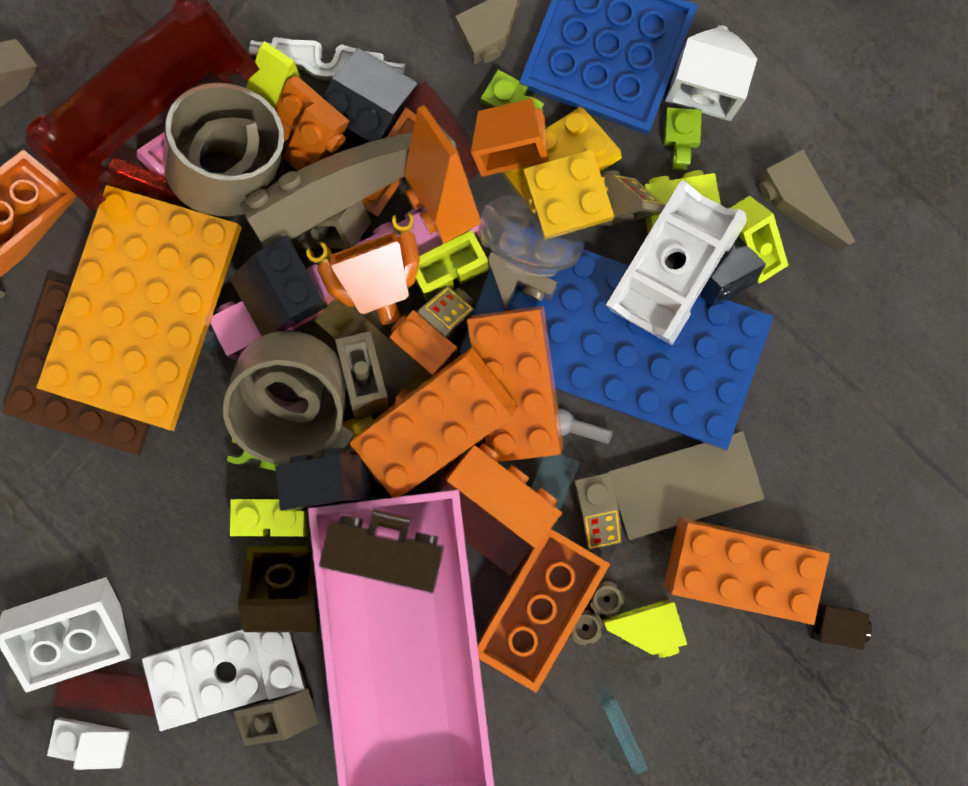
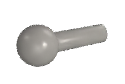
M558 408L562 436L573 433L605 444L610 443L613 431L575 420L568 410Z

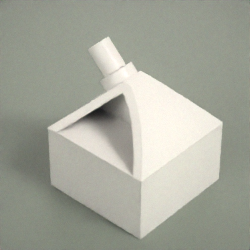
M724 25L689 37L676 62L665 102L687 109L702 110L704 114L731 121L746 100L757 57L737 35L728 31V28Z

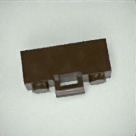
M374 509L369 528L362 527L363 519L347 515H341L340 521H329L319 567L434 593L445 546L437 544L439 537L426 533L416 532L415 539L407 537L411 524L410 517ZM378 526L400 531L399 538L394 539L377 535Z

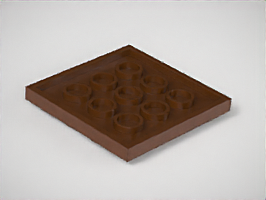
M47 279L2 413L125 452L141 455L151 424L36 388L71 288L70 285Z

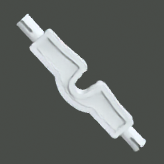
M274 37L272 44L268 43L294 60L297 69L305 70L310 76L323 81H331L333 76L356 51V48L339 45L336 48L333 60L330 63H323L321 61L322 46L317 41ZM251 40L249 55L257 56L263 42ZM366 51L404 74L405 64L384 61L383 54Z

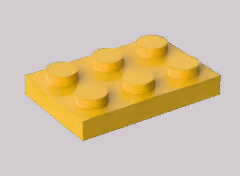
M578 107L545 129L549 161L593 149L599 171L602 172L622 158L621 150L583 108ZM532 166L502 172V176L529 208L528 199H530V195L523 176V169Z

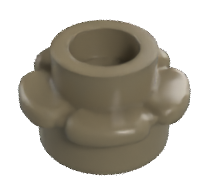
M611 581L602 582L591 597L592 602L590 606L592 610L598 615L605 614L607 617L616 615L624 604L625 597L623 591L618 590L617 585ZM604 596L610 597L609 602L603 601Z
M585 609L571 632L573 641L579 645L596 643L602 636L601 628L603 622L600 616L596 613L592 614L589 610ZM584 624H587L589 626V629L587 631H584L582 629V626Z

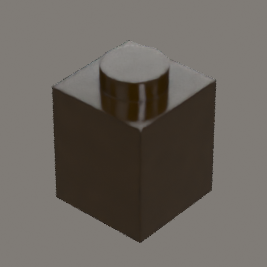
M819 604L815 622L812 626L811 639L820 643L864 650L865 642L870 640L872 633L869 614L858 610Z

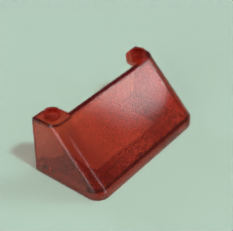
M176 0L172 6L173 9L47 115L38 116L27 125L25 142L29 149L91 211L106 200L101 194L104 182L106 181L109 185L115 182L102 161L204 75L210 72L221 83L231 84L232 82L228 77L239 74L247 81L260 70L208 0Z

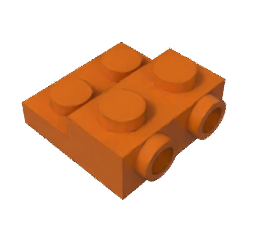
M297 75L288 79L277 102L275 111L280 117L284 129L283 146L287 150L283 159L298 171L333 155L346 139L343 133L349 120Z

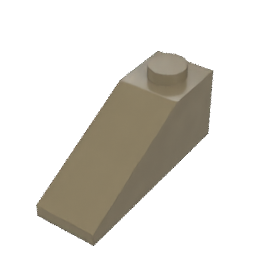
M804 150L767 168L758 178L760 181L759 189L763 197L767 201H771L773 206L781 213L838 252L856 242Z

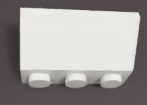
M107 577L4 610L0 617V649L26 693L131 657L121 605Z

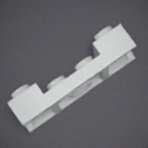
M681 180L606 305L609 310L673 345L691 315L690 309L725 251L729 252L746 224V212L740 209L726 208L702 196L691 185ZM674 252H680L686 256L684 266L676 270L668 268L666 266L667 257Z
M243 629L148 655L142 659L160 731L264 699L270 700L298 692L306 687L304 676L298 664L291 632H243ZM225 661L232 663L236 668V677L228 682L222 681L217 676V666Z

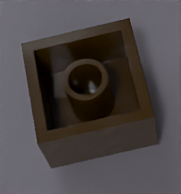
M312 546L247 547L238 601L243 632H318L320 612Z

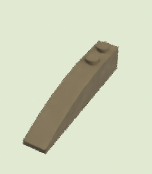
M441 128L444 134L449 139V141L454 146V148H456L457 146L455 141L449 136V134L443 128ZM413 132L371 141L333 154L297 172H288L270 187L259 189L249 194L246 200L239 204L264 248L286 236L290 240L404 177Z

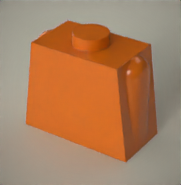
M532 98L478 111L471 154L481 177L549 162L546 146L545 116L540 108L535 107Z
M414 310L408 316L403 315L391 329L392 334L389 338L393 345L430 378L459 356L457 347Z

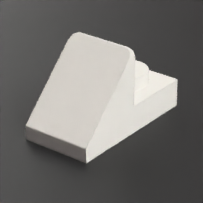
M59 717L54 721L47 756L75 761L74 769L78 770L121 768L130 731Z

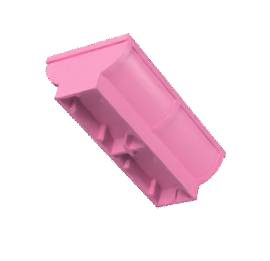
M459 490L308 508L338 785L494 786ZM374 509L410 517L411 524L407 537L415 539L416 532L426 533L439 537L437 544L445 546L434 593L319 567L329 521H340L341 515H347L363 519L362 527L369 528ZM378 526L377 535L394 539L399 538L400 531Z

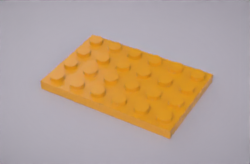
M106 185L36 388L174 431L242 227L238 223Z

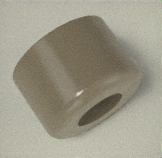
M210 83L186 91L172 104L166 118L164 172L171 190L185 205L200 213L215 217L244 215L239 203L246 200L247 196L252 192L266 189L276 183L284 145V129L281 119L275 109L263 97L238 85ZM222 152L236 157L240 162L225 173L213 174L201 169L199 159L208 153Z
M276 331L263 335L251 342L236 361L223 403L225 425L233 440L245 452L257 459L273 464H289L290 457L298 455H312V459L321 455V451L328 449L334 443L342 426L347 386L340 359L326 343L312 335L298 331ZM274 382H283L290 386L299 397L305 399L294 402L282 400L274 396L267 386Z

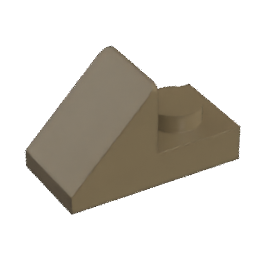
M491 252L488 258L489 266L505 311H507L518 287L523 289L522 294L534 301L541 302L543 298L551 301L557 288L556 281Z

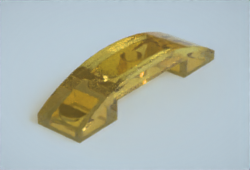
M336 298L314 320L335 339L371 331L383 382L396 394H399L403 388L413 391L431 378L354 307H347Z

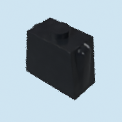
M737 237L729 252L725 251L699 295L711 307L726 301L733 295L756 284L766 263ZM675 252L676 262L673 266L674 270L680 269L686 262V256L683 253Z

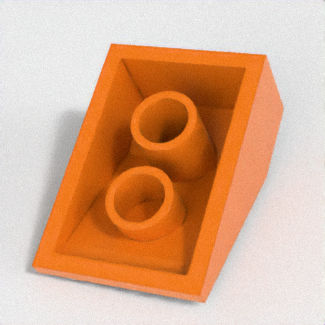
M425 105L419 107L416 113L404 172L409 189L405 191V195L415 211L419 208L422 210L423 214L420 215V218L429 234L436 232L443 244L481 224V220L458 152Z
M25 150L20 151L0 167V277L28 255L77 198L75 191Z

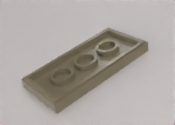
M743 431L733 434L728 450L701 443L607 472L611 473L619 514L627 540L677 526L679 517L697 520L765 499Z

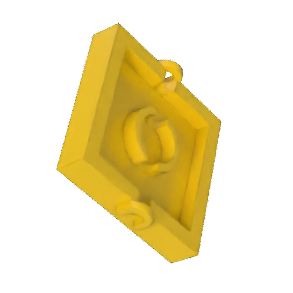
M593 149L523 169V176L530 195V199H528L529 208L532 214L536 213L544 240L613 220L614 213L607 195L608 187L605 186V178L601 177Z

